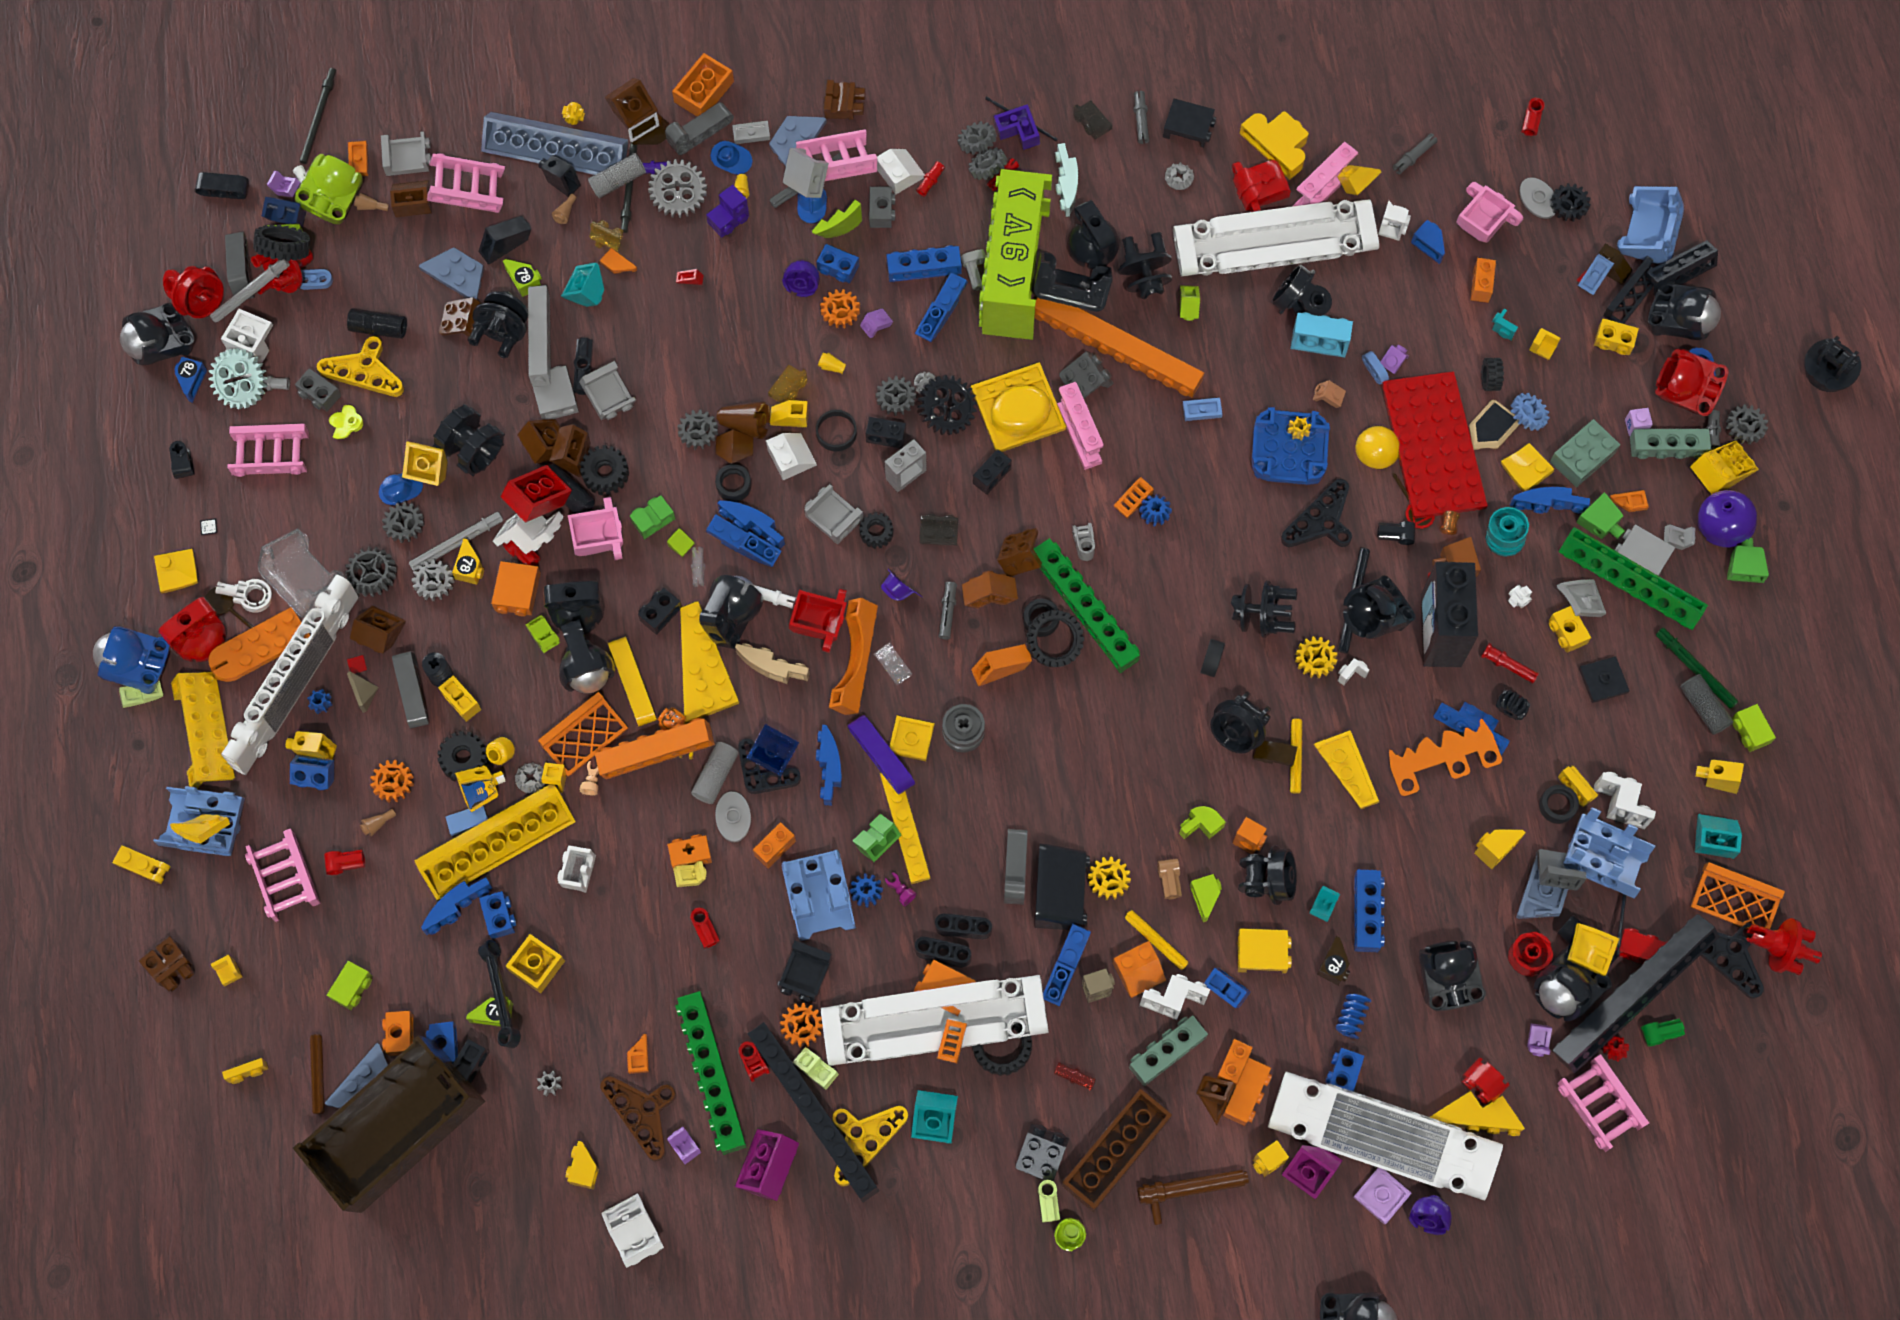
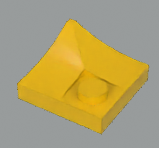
M1530 443L1501 461L1503 468L1523 492L1531 490L1554 472V468Z
M193 549L154 556L161 594L198 583Z
M202 814L186 822L171 823L170 826L174 832L183 838L201 844L230 825L228 817Z
M1578 923L1575 927V934L1567 960L1599 975L1606 976L1619 938Z

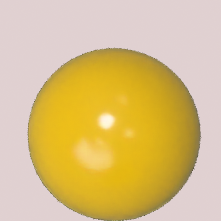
M1373 426L1364 430L1359 435L1355 445L1356 454L1360 461L1368 467L1375 469L1387 468L1398 459L1399 440L1392 430L1383 426Z

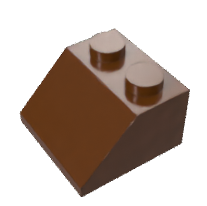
M636 78L630 79L605 96L612 111L627 129L658 111L643 83Z
M556 419L531 420L517 434L535 464L550 462L560 426Z
M371 606L354 619L350 639L356 641L359 645H365L375 652L384 654L394 645L406 620Z

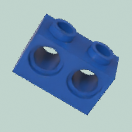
M826 244L816 261L817 270L823 275H830L840 282L850 284L859 268V257ZM844 267L849 268L848 270H842Z
M296 755L290 762V784L325 790L329 789L334 782V760Z
M501 891L479 898L487 930L492 940L515 933L514 926H517L514 914L510 915L509 908L512 905L509 896L505 897ZM495 902H501V906L498 909H492V905ZM501 920H505L506 925L502 928H498V922Z
M1214 968L1204 982L1210 990L1234 1008H1240L1251 993L1250 990L1220 968Z
M1341 1048L1338 1053L1335 1052L1331 1064H1334L1332 1072H1328L1325 1082L1354 1091L1364 1055ZM1348 1058L1352 1065L1350 1067L1344 1066L1342 1059ZM1336 1078H1344L1346 1085H1338Z

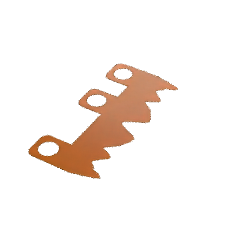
M1480 719V727L1477 732L1465 728L1464 737L1453 731H1444L1441 747H1438L1431 739L1425 737L1419 743L1416 753L1410 748H1406L1404 756L1400 757L1395 755L1392 750H1389L1390 767L1402 796L1418 792L1419 785L1414 772L1446 762L1451 777L1457 779L1470 773V767L1465 757L1467 754L1478 751L1482 765L1485 768L1500 764L1502 757L1493 733L1483 719ZM1487 751H1494L1496 753L1497 759L1495 762L1488 763L1485 761L1484 755ZM1457 761L1465 765V770L1461 774L1455 773L1452 769L1453 764ZM1404 779H1411L1413 781L1414 788L1411 791L1403 790L1401 783Z

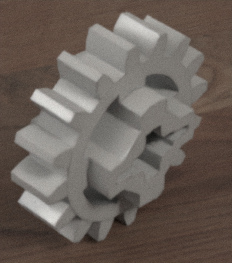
M434 560L431 561V564L425 561L424 567L419 565V572H413L416 578H412L413 588L417 591L418 596L423 595L424 600L430 597L432 601H435V597L441 600L442 594L448 596L447 590L453 589L450 583L455 582L447 564L443 566L442 561L436 564Z

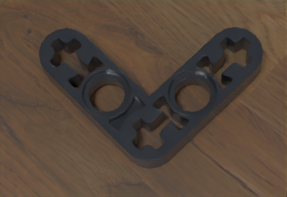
M745 738L739 742L738 750L744 784L749 793L759 794L795 787L800 783L801 775L796 768L761 773L754 741ZM746 744L752 747L749 749L751 757H747L746 750L743 749ZM754 762L756 764L755 769L752 771L746 770V763ZM791 773H793L794 776H797L794 778L795 781H791L790 779H784L785 783L782 784V779L780 775H783L784 778L790 777ZM753 775L755 782L759 783L755 789H752V786H748L751 784L750 776ZM772 776L778 778V783L774 786L767 783L768 778Z

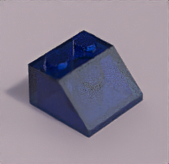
M765 724L747 759L781 777L799 742Z

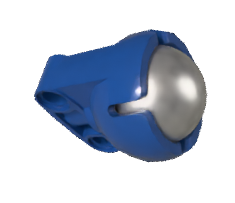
M114 626L111 633L102 636L96 642L93 649V660L99 668L98 677L106 681L138 689L146 694L155 691L163 673L169 645L163 637L156 638L125 627ZM156 647H161L164 650L158 651L156 650ZM144 680H150L152 683L146 684Z

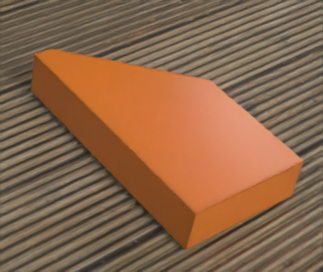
M612 248L599 260L600 264L614 274L623 271H637V267Z
M1644 490L1614 494L1609 497L1613 503L1628 512L1642 511L1649 508Z
M643 1034L641 1039L627 1052L629 1074L649 1072L647 1034Z

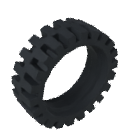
M265 225L255 229L253 249L258 254L264 255V257H270V259L278 258L281 261L282 259L296 261L297 259L306 258L309 254V235L300 229L296 230L294 227H282L281 225Z
M1052 610L1038 615L1033 619L1026 633L1028 651L1038 663L1048 667H1062L1070 664L1080 655V651L1084 646V632L1080 627L1081 624L1076 621L1074 616L1063 611ZM1048 621H1062L1072 631V647L1062 657H1048L1038 646V631Z
M1015 1023L1012 1026L1018 1034L1022 1032V1024ZM1031 1036L1021 1037L1022 1049L1019 1056L1007 1064H998L991 1061L985 1055L983 1045L980 1044L972 1046L975 1059L984 1070L989 1071L991 1074L1002 1076L1003 1074L1011 1075L1013 1072L1016 1073L1029 1060L1032 1051Z

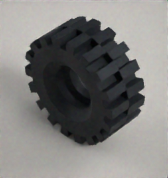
M602 445L603 449H599V446L595 447L596 451L593 452L590 449L588 451L589 456H583L584 462L581 461L580 464L583 481L588 489L591 488L593 493H596V491H598L599 495H603V492L611 495L610 491L617 493L618 487L622 489L624 482L627 483L629 468L625 456L621 454L620 450L617 449L615 451V448L610 446V449L607 448V445ZM602 466H610L612 473L609 476L601 477L598 474V469Z
M459 731L460 735L453 733L451 734L452 738L449 739L447 736L444 739L446 741L445 744L442 742L440 744L441 750H438L437 753L439 756L437 758L438 763L444 774L454 782L457 780L455 775L457 772L481 766L488 767L487 761L489 760L486 756V747L483 741L477 735L473 736L471 732L465 734L464 731ZM461 750H467L470 752L469 761L463 764L456 761V754Z

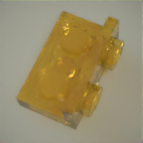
M788 365L768 392V396L780 403L795 400L799 389L804 388L808 382L807 371L804 369L799 371Z

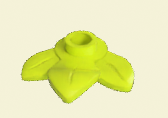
M344 405L342 412L334 413L329 418V423L336 428L333 434L335 439H344L352 431L357 432L363 427L362 417L356 413V409L351 405Z

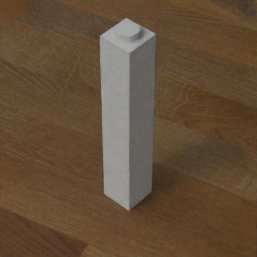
M547 285L528 287L529 378L532 387L551 385L550 295Z

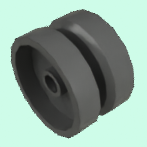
M959 704L949 709L943 718L942 735L945 743L951 749L964 753L973 751L980 746L985 732V721L982 713L977 708L968 704Z

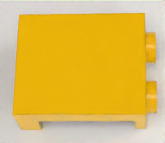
M1240 929L1238 932V972L1246 973L1247 970H1266L1286 973L1288 968H1291L1292 963L1291 956H1288V948H1291V936H1288V930Z

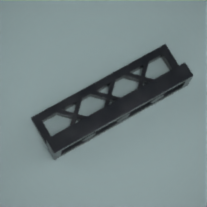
M1706 240L1647 271L1646 277L1654 284L1653 295H1656L1661 284L1665 282L1682 285L1716 267L1718 250Z
M1648 256L1607 307L1603 315L1605 318L1621 324L1626 323L1654 287L1651 281H1646L1645 273L1653 269L1651 267L1653 259ZM1643 285L1644 293L1636 294L1634 287ZM1633 298L1634 306L1626 307L1624 300ZM1623 311L1624 319L1621 321L1613 316V314Z

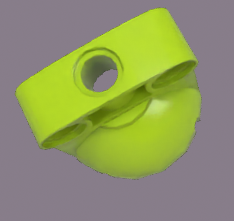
M319 154L314 158L299 189L296 191L295 202L300 203L301 208L325 221L341 224L362 185L363 177L344 161L330 155ZM306 194L309 199L303 201L299 198V195ZM339 211L342 217L335 218L332 212Z

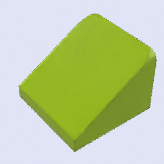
M680 528L667 541L668 547L681 557L695 544Z

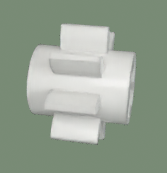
M1518 585L1509 592L1511 597L1508 601L1513 607L1519 606L1523 608L1531 602L1530 594L1532 591L1527 585L1525 587Z

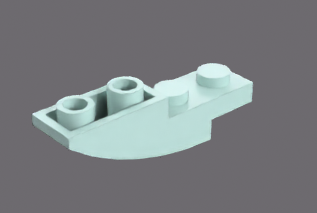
M1065 143L1058 144L1057 152H1055L1056 162L1060 163V177L1058 178V184H1056L1057 195L1061 196V211L1064 210L1066 217H1068L1073 210L1076 200L1078 167L1076 157L1068 158Z

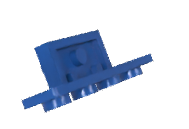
M1464 702L1459 712L1441 703L1434 715L1435 719L1463 735L1465 728L1477 732L1480 727V719H1483L1493 733L1501 755L1510 743L1508 739L1494 732L1499 720L1467 702Z

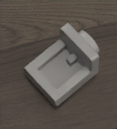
M1669 524L1665 526L1664 541L1680 550L1693 546L1695 544V528L1682 529Z

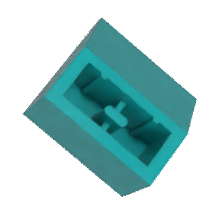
M1698 814L1695 852L1734 859L1741 852L1742 832L1738 820Z

